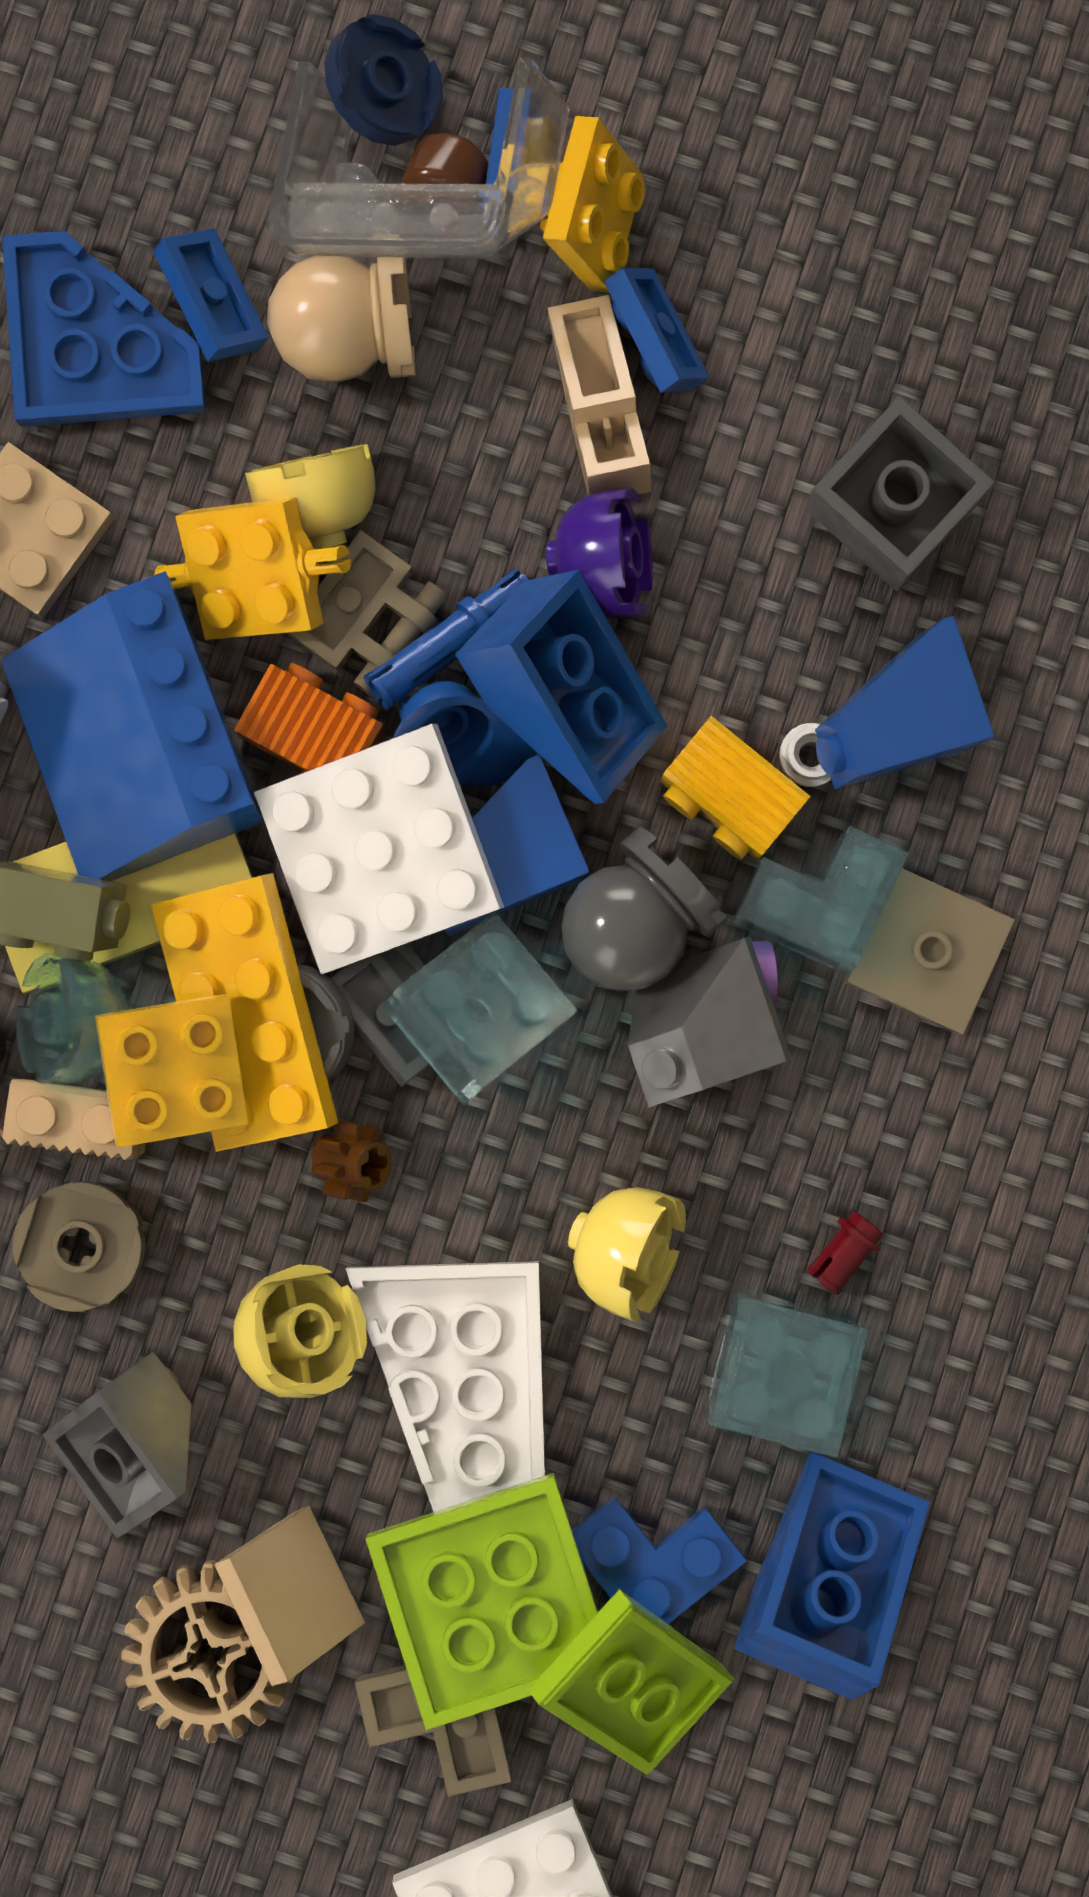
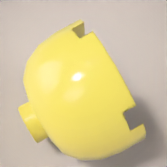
M368 444L332 450L331 453L316 456L310 455L245 473L253 502L296 497L303 530L314 549L329 548L346 543L344 530L364 520L372 508L376 490L374 467Z
M640 1187L620 1189L601 1198L592 1207L589 1214L581 1212L577 1216L569 1234L568 1246L575 1250L573 1263L578 1284L597 1305L635 1323L641 1321L637 1309L650 1313L655 1308L668 1285L680 1252L674 1249L669 1250V1242L672 1229L683 1233L685 1230V1206L681 1200L658 1191Z
M301 1264L284 1269L263 1278L241 1301L233 1325L234 1349L239 1363L258 1387L278 1397L313 1398L344 1386L352 1377L347 1375L352 1371L355 1360L363 1358L367 1346L366 1318L359 1299L348 1285L341 1287L335 1279L326 1275L332 1273L322 1266Z

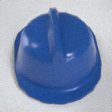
M451 681L434 682L421 688L412 697L405 696L399 702L398 710L401 723L394 733V738L430 724H438L459 783L492 786L508 781L527 759L537 754L529 744L486 706L481 697H477L465 685Z

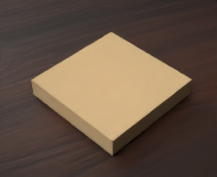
M310 1506L291 1513L214 1564L271 1686L289 1681L365 1624Z

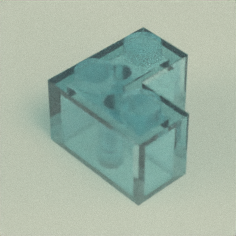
M849 826L840 834L819 882L763 857L752 874L731 922L836 971L848 974L854 971L859 963L908 856V852Z

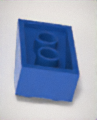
M579 570L524 581L455 654L486 706L594 804L604 803L667 728L666 722Z
M815 1452L810 1453L752 1588L734 1650L851 1700L879 1686L930 1502Z

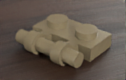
M360 530L347 547L350 554L341 558H351L350 570L343 574H327L318 586L317 594L324 624L310 631L288 632L287 635L337 672L340 671L354 652L365 660L367 664L353 683L366 694L373 697L364 682V675L394 657L399 651L415 641L420 634H424L433 628L438 621L434 615L448 596L429 581L415 600L400 589L413 573L412 567ZM389 608L401 619L383 643L379 645L368 637L367 633L384 610Z

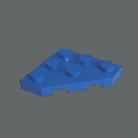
M66 231L2 236L14 419L20 427L207 412L203 354L197 341L152 307L147 299L116 273L110 272L86 252L85 248Z

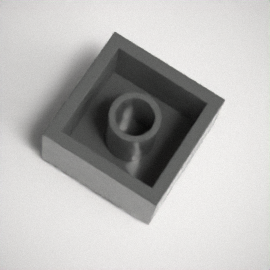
M899 396L812 489L804 509L898 592L981 503L995 482Z

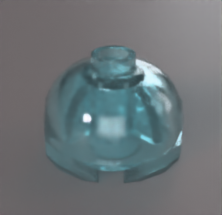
M43 954L34 959L22 983L23 987L35 986L31 993L30 1006H18L16 1016L17 1045L22 1065L26 1072L40 1073L41 1076L36 1081L41 1084L84 1082L104 1072L95 1015L133 1009L127 1003L122 987L110 970L91 960L67 959L54 954Z

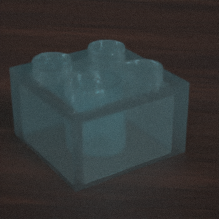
M495 911L398 986L383 1006V1009L464 1106L552 1035L578 1011Z
M735 1291L704 1414L706 1420L711 1426L837 1458L868 1328L859 1322Z

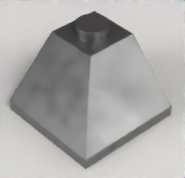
M746 937L679 961L668 976L644 989L636 990L628 1048L648 1108L792 1060L751 937Z
M154 1351L104 1386L42 1434L117 1539L186 1492L191 1402L181 1390L175 1374L162 1364Z

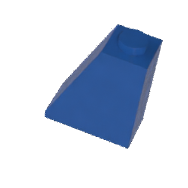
M954 616L940 620L917 635L815 729L818 738L816 742L817 758L824 772L830 775L835 790L966 752L994 737Z
M540 754L527 759L472 818L504 908L447 928L446 932L448 936L454 935L576 884L589 876L585 860Z

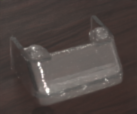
M520 58L498 175L493 184H381L378 177L367 166L359 163H345L351 127L336 110L326 87V78L310 61H299L269 208V230L273 237L293 254L303 256L482 259L489 257L538 224L549 212L554 197L570 108L532 58Z

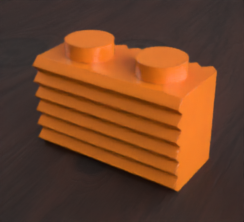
M290 663L286 671L270 664L234 729V732L240 739L303 773L378 745L386 734L383 724L376 720L379 713L376 707L350 693H346L342 701L337 700L320 690L324 680L295 663Z

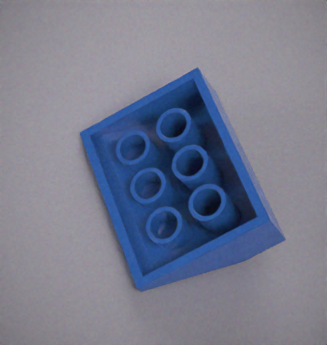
M166 571L104 594L1 659L78 875L113 881L265 822L182 601Z

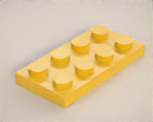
M270 873L151 904L176 1002L219 994L229 995L249 1124L211 1131L216 1152L327 1129L338 1124L274 874Z

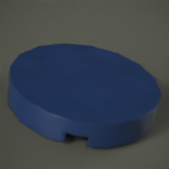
M372 14L350 23L330 42L324 61L326 87L339 114L354 131L370 141L391 146L413 141L437 119L443 100L441 73L435 59L429 63L426 54L421 49L426 44L415 31L395 18Z

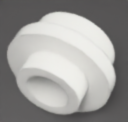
M806 723L792 729L784 738L779 751L780 765L786 776L796 784L805 787L820 786L831 780L830 775L824 772L820 764L815 767H809L804 765L799 758V751L802 747L806 745L816 747L818 738L815 729L820 725L817 723Z

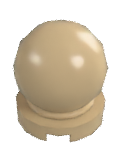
M403 245L377 247V263H372L370 268L350 255L326 252L297 261L279 279L268 300L267 325L274 344L283 360L308 379L335 383L362 376L378 360L382 364L387 363L390 378L416 376L414 346H411L408 318H412Z

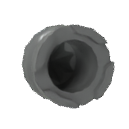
M642 826L637 827L620 843L623 852L627 856L625 859L626 865L601 868L582 880L564 907L562 921L565 952L576 971L597 987L620 992L644 989L668 976L685 953L688 930L694 931L696 929L704 936L709 937L727 920V916L720 910L715 909L719 905L717 900L678 857L670 865L663 860L652 847L658 841L657 838Z

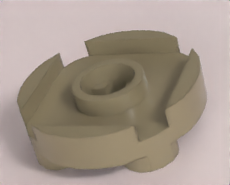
M78 1181L49 1189L25 1208L17 1222L12 1243V1253L16 1267H20L22 1277L29 1284L27 1288L38 1300L53 1308L63 1311L82 1312L110 1303L132 1285L142 1267L145 1256L142 1218L136 1208L132 1207L120 1193L99 1183ZM80 1228H83L90 1232L89 1241L96 1244V1251L94 1256L86 1255L80 1264H75L70 1261L72 1251L63 1246V1240L66 1235L76 1236Z

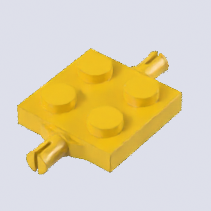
M296 497L194 509L175 516L185 555V563L159 565L155 570V575L166 571L175 589L190 588L192 590L205 640L310 631L324 624L317 594L319 575L347 573L351 567V558H341L347 556L350 552L344 545L314 549L302 527Z

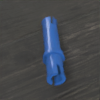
M513 569L485 592L480 593L475 598L465 597L456 604L457 611L448 616L447 619L403 648L387 662L364 675V682L372 696L379 704H382L384 709L389 710L394 704L403 699L405 695L457 659L455 654L528 578L523 573L520 574L518 569Z

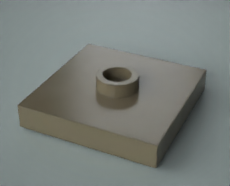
M898 867L891 878L844 983L959 1036L964 1035L1015 919Z

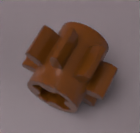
M338 1121V1124H335L334 1127L335 1133L325 1134L318 1139L312 1153V1173H315L318 1178L326 1180L322 1192L324 1195L343 1200L352 1199L367 1202L369 1190H376L386 1182L391 1171L392 1162L390 1150L383 1143L377 1142L381 1131L379 1128Z

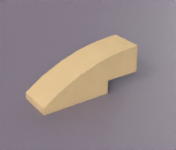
M609 295L548 307V316L564 394L588 495L623 488H633L638 494L651 492L650 461L636 412V396Z

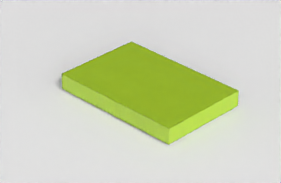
M619 1589L534 1682L528 1691L538 1705L648 1775L735 1678L723 1664Z

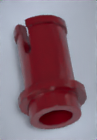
M854 1210L847 1219L840 1217L837 1220L841 1227L815 1261L806 1268V1271L812 1277H816L820 1284L837 1296L840 1295L844 1285L872 1250L878 1253L882 1249L877 1243L884 1233Z

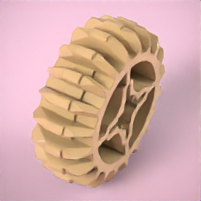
M207 1560L203 1564L201 1581H198L194 1570L188 1564L180 1566L176 1572L178 1587L164 1576L159 1578L153 1585L158 1600L150 1596H142L135 1607L144 1619H131L125 1627L124 1632L130 1638L140 1643L126 1646L121 1653L123 1661L141 1665V1667L130 1672L125 1679L129 1688H137L144 1685L148 1688L137 1703L139 1710H148L158 1703L163 1708L156 1721L158 1729H165L173 1717H176L183 1721L179 1730L182 1740H189L198 1724L203 1725L204 1737L209 1744L217 1741L221 1730V1723L225 1724L229 1734L235 1739L241 1737L245 1731L244 1716L253 1724L261 1726L268 1718L264 1703L280 1707L286 1697V1693L279 1684L271 1686L263 1667L261 1668L260 1676L251 1686L239 1694L236 1693L233 1682L237 1675L233 1661L238 1657L246 1655L249 1648L253 1646L243 1624L231 1625L224 1623L216 1615L213 1605L206 1606L205 1601H210L234 1608L222 1580L218 1579V1572L214 1565L216 1563L215 1560ZM185 1606L189 1618L185 1624L188 1642L177 1647L173 1654L162 1657L161 1636L164 1624L172 1613ZM205 1638H207L211 1648L222 1646L223 1649L225 1648L217 1663H215L211 1654L200 1656L198 1653L192 1655V1653L198 1651ZM294 1676L292 1679H290L289 1681L284 1682V1683H292L293 1680H294V1678H295V1676ZM187 1677L197 1679L204 1685L209 1698L216 1697V1699L193 1695L180 1687L175 1680Z

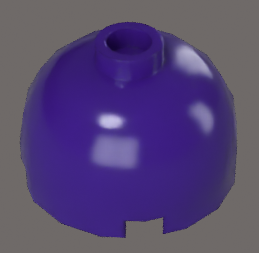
M633 488L606 490L582 498L567 509L557 527L556 540L549 541L546 546V565L549 575L579 570L606 618L640 617L647 612L649 604H639L638 601L640 591L652 590L653 586L651 535L648 519H635L631 504L642 503V500Z

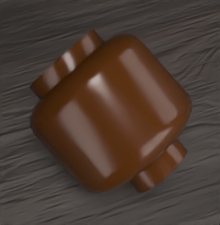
M450 133L430 134L417 144L400 182L401 198L413 219L420 225L435 231L461 228L473 220L485 193L489 164L482 151L469 139Z

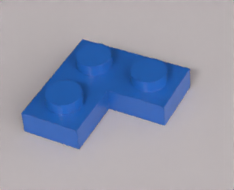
M616 1495L572 1528L582 1562L608 1596L612 1598L620 1589L667 1624L747 1562L744 1555L705 1506L655 1546Z

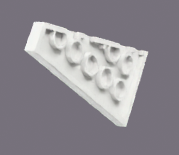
M539 1261L345 1268L352 1289L355 1291L365 1315L366 1328L370 1340L378 1355L389 1386L390 1396L433 1512L545 1476Z

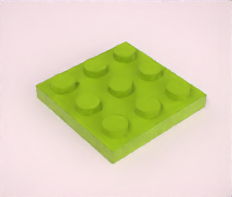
M554 1473L368 1533L365 1538L425 1730L532 1696L528 1689L598 1613Z

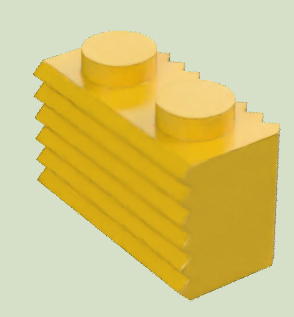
M712 716L708 718L666 769L660 780L668 788L667 792L663 795L665 800L685 817L693 820L699 813L714 827L718 828L712 837L720 846L739 860H742L748 853L758 861L811 797Z

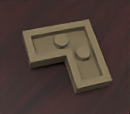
M405 1665L356 1677L355 1686L369 1747L433 1732L448 1797L512 1782V1773L497 1707L425 1730Z

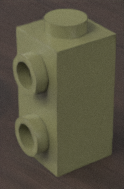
M10 861L0 862V945L16 948H33L34 941L55 945L53 954L56 956L86 961L93 960V954L96 951L118 948L119 939L124 936L130 919V907L128 902L125 901L127 884Z

